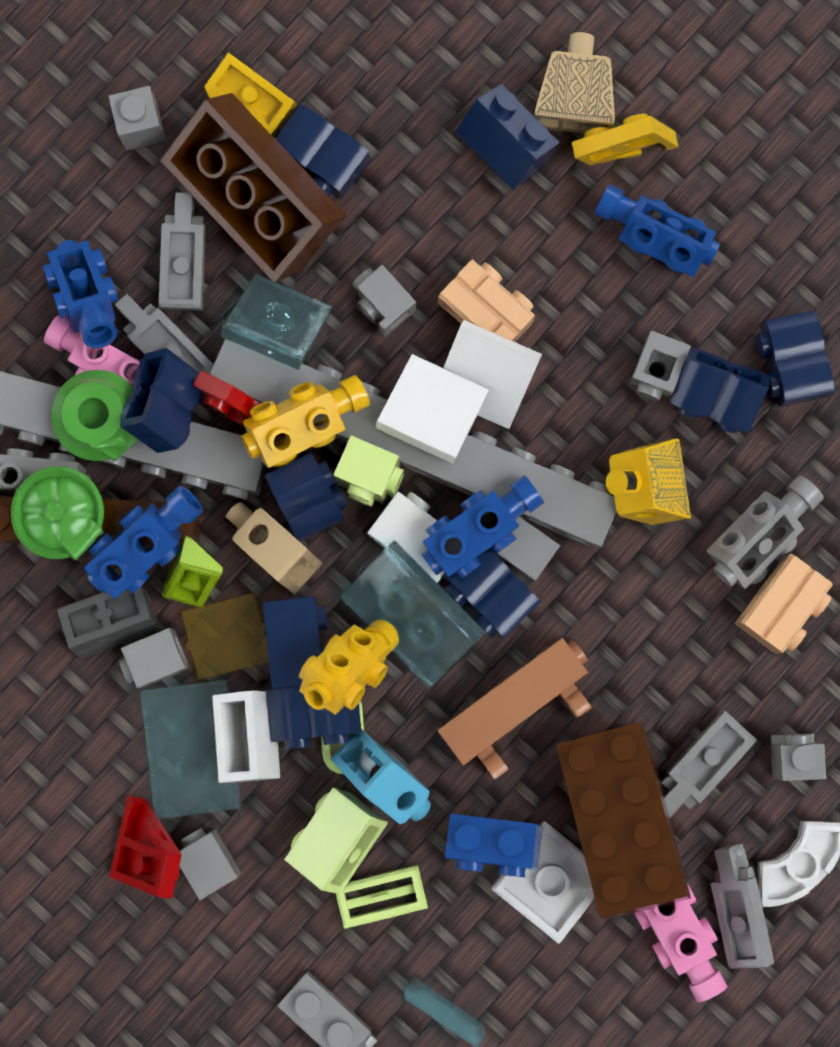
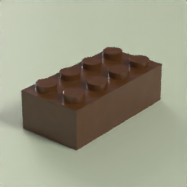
M233 93L205 99L160 160L274 283L299 273L347 216Z
M638 722L556 744L600 918H615L691 899L647 732L642 723Z

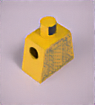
M679 439L644 445L610 456V472L606 477V487L614 495L616 511L620 517L650 525L691 518Z

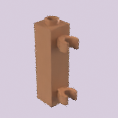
M560 638L440 726L437 731L463 766L478 756L492 777L497 779L509 769L491 745L558 695L562 697L575 717L579 718L592 708L574 684L588 673L583 666L588 659L574 640L567 644L563 638Z

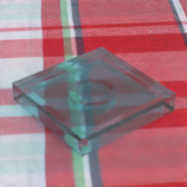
M255 274L224 323L220 337L299 370L328 320L332 306Z

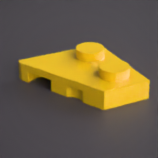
M229 52L204 86L210 98L233 93L273 137L276 136L298 105L294 100Z
M636 114L623 120L624 125L612 129L598 127L588 130L584 133L585 138L572 142L575 158L588 165L640 156L642 154L641 148L657 143L664 145L665 151L679 147L676 132L647 114Z

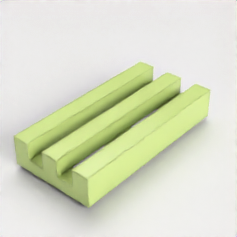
M418 864L349 881L341 894L336 893L344 929L428 908ZM412 877V884L346 900L345 893ZM416 893L417 900L350 917L349 909Z

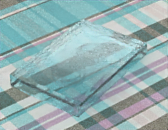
M395 540L383 550L341 595V599L368 626L375 620H385L394 626L399 636V643L392 651L429 688L486 633Z
M227 680L140 691L153 807L158 819L242 807L239 782L219 783L212 695L227 694Z

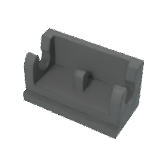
M142 586L132 594L125 590L116 599H113L107 592H102L57 609L68 648L80 659L161 630L158 619L150 608L149 602H151V599Z

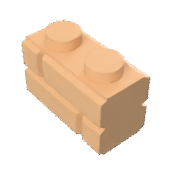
M473 259L438 296V304L460 324H462L463 320L468 321L513 342H516L531 326L535 315L531 312L534 307L533 304L522 293L515 290L511 294L500 284L502 277L491 265L484 262L479 266Z
M793 554L785 555L735 624L775 654L783 653L786 649L792 652L807 633L802 626L812 614L817 618L828 606L832 597L826 593L833 584Z

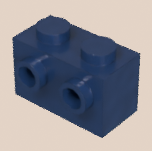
M502 83L475 101L455 131L512 190H515L536 175L560 143Z
M315 596L262 602L272 689L301 686L303 680L299 678V673L309 657L312 655L318 657L325 649L322 648L320 631L328 630L325 605L317 606V598Z

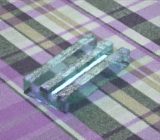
M411 979L404 990V999L474 1047L480 1045L486 1036L484 1025L419 979Z

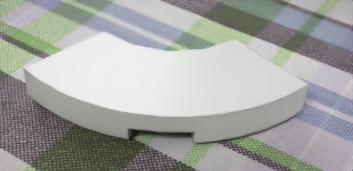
M800 821L797 838L786 852L775 859L757 862V884L762 907L779 906L802 898L810 893L809 891L819 884L827 874H830L840 857V822Z

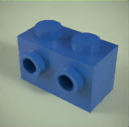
M450 814L445 858L457 861L456 869L482 872V866L485 864L500 866V875L525 878L526 870L538 871L543 827L532 823Z

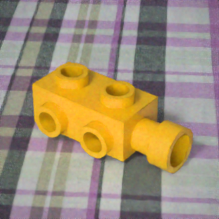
M353 375L338 383L339 387L332 391H329L321 384L314 386L312 382H305L293 387L289 391L291 398L275 405L274 401H266L253 407L250 410L252 417L242 421L247 433L240 436L251 459L259 457L268 468L272 466L281 467L294 461L298 453L310 447L318 448L331 443L335 439L336 434L346 430L340 415L350 410L356 413L370 406L368 394L360 379ZM318 414L324 415V418L313 423L315 416ZM285 433L286 437L274 442L278 434Z
M375 620L364 630L354 624L343 635H334L318 657L312 655L308 658L299 673V678L303 680L299 692L304 694L306 702L316 710L326 708L335 715L344 706L349 710H353L361 701L365 693V686L369 685L372 688H376L387 673L388 666L384 664L386 656L399 643V636L394 626L385 620Z

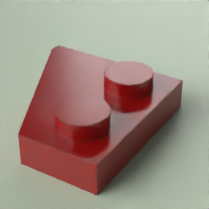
M202 370L193 384L194 387L207 395L204 400L205 404L225 414L224 417L244 429L246 428L242 421L251 418L250 410L260 404L233 385ZM280 433L277 435V437L282 439L286 437L285 433Z
M127 795L109 877L156 897L172 898L175 883L179 877V865L182 854L146 799Z

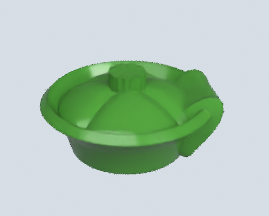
M105 370L85 371L65 382L55 396L51 412L54 432L63 447L73 455L91 461L108 459L116 461L124 452L131 448L138 439L120 427V419L124 405L134 390L132 385L123 377Z
M54 466L38 470L21 483L14 495L11 505V522L14 532L28 550L41 557L49 559L71 557L76 561L93 544L95 539L104 533L102 529L104 506L101 495L95 484L86 475L75 469Z

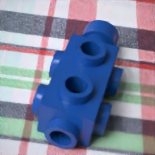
M610 183L608 184L594 214L607 221L612 218L625 225L618 240L626 243L630 249L637 253L648 254L664 262L669 269L678 273H686L694 277L701 263L709 267L720 243L713 240L716 232L707 228L702 220L687 218L669 209L667 204L660 199L651 200L641 195L638 202L624 196V190ZM649 210L658 211L661 217H652ZM686 229H694L699 236H690Z
M73 240L63 241L56 247V250L47 252L50 263L42 266L50 290L59 288L60 292L53 294L61 319L69 316L74 333L80 332L86 346L90 348L108 346L117 336V330L113 322L116 319L111 303L119 300L111 276L102 279L101 275L108 272L100 248L91 250L88 240L80 243Z
M525 475L510 485L512 489L500 498L495 491H492L487 496H485L482 490L478 491L461 504L464 510L462 514L452 521L445 515L425 530L429 537L423 543L428 550L421 555L435 575L444 571L449 578L456 573L461 580L482 565L477 559L482 553L492 548L495 554H497L517 539L512 533L519 527L515 519L525 511L531 513L544 504L542 497ZM493 513L497 517V525L492 529L484 528L480 522L483 514ZM451 538L458 539L462 544L461 551L456 555H451L445 550V543Z
M179 486L166 497L167 503L161 509H158L153 503L144 510L139 505L133 507L119 521V524L123 527L122 530L113 538L107 532L104 533L87 550L92 556L89 558L84 569L88 572L87 576L92 585L100 592H107L113 599H116L125 590L130 594L134 593L149 578L146 571L155 563L163 567L180 551L181 548L177 544L182 533L178 528L184 523L190 524L203 513V508L197 498L188 489ZM147 536L151 538L154 546L145 548V544L140 537ZM109 565L119 566L122 574L118 575Z

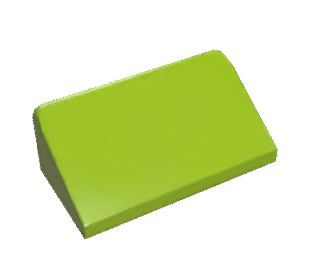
M185 535L179 546L181 548L180 551L173 558L168 568L162 596L197 607H203L222 575L223 567L192 538Z

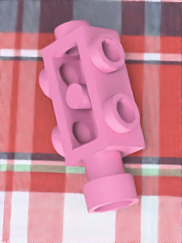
M57 315L46 331L44 343L60 352L65 349L71 353L68 361L78 367L75 375L90 370L110 371L123 377L133 387L135 373L140 364L139 360L111 345L103 348H90L84 344L80 332L74 333L68 317L61 319Z
M688 885L691 899L675 902L671 913L662 914L659 912L658 907L635 912L634 914L643 930L651 927L659 942L652 945L663 968L666 969L672 966L679 976L686 972L691 981L689 988L699 1003L715 997L728 986L720 971L714 970L709 959L717 955L712 943L718 939L707 919L704 917L698 920L690 905L697 901ZM685 938H692L695 942V948L690 953H683L680 950V943Z

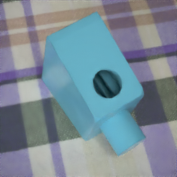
M364 730L359 733H353L349 738L350 742L344 743L331 758L332 762L362 795L399 824L406 823L409 818L413 821L423 819L430 810L431 804L427 799L430 791L403 764ZM375 765L380 766L381 768L371 778V769Z

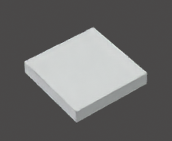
M463 320L443 369L489 389L478 416L509 429L542 354Z
M412 354L383 408L375 428L454 464L487 397L489 389Z
M543 821L540 825L543 827L538 871L526 870L525 878L500 875L491 889L560 944L595 897L583 851L547 822Z

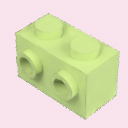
M351 435L333 476L337 485L348 489L349 498L372 507L374 500L384 504L387 495L394 498L404 477V470L399 468L400 461L398 455Z
M333 787L329 793L325 794L318 801L315 807V815L307 827L298 832L291 843V850L284 860L320 890L341 894L388 824V821L352 793Z

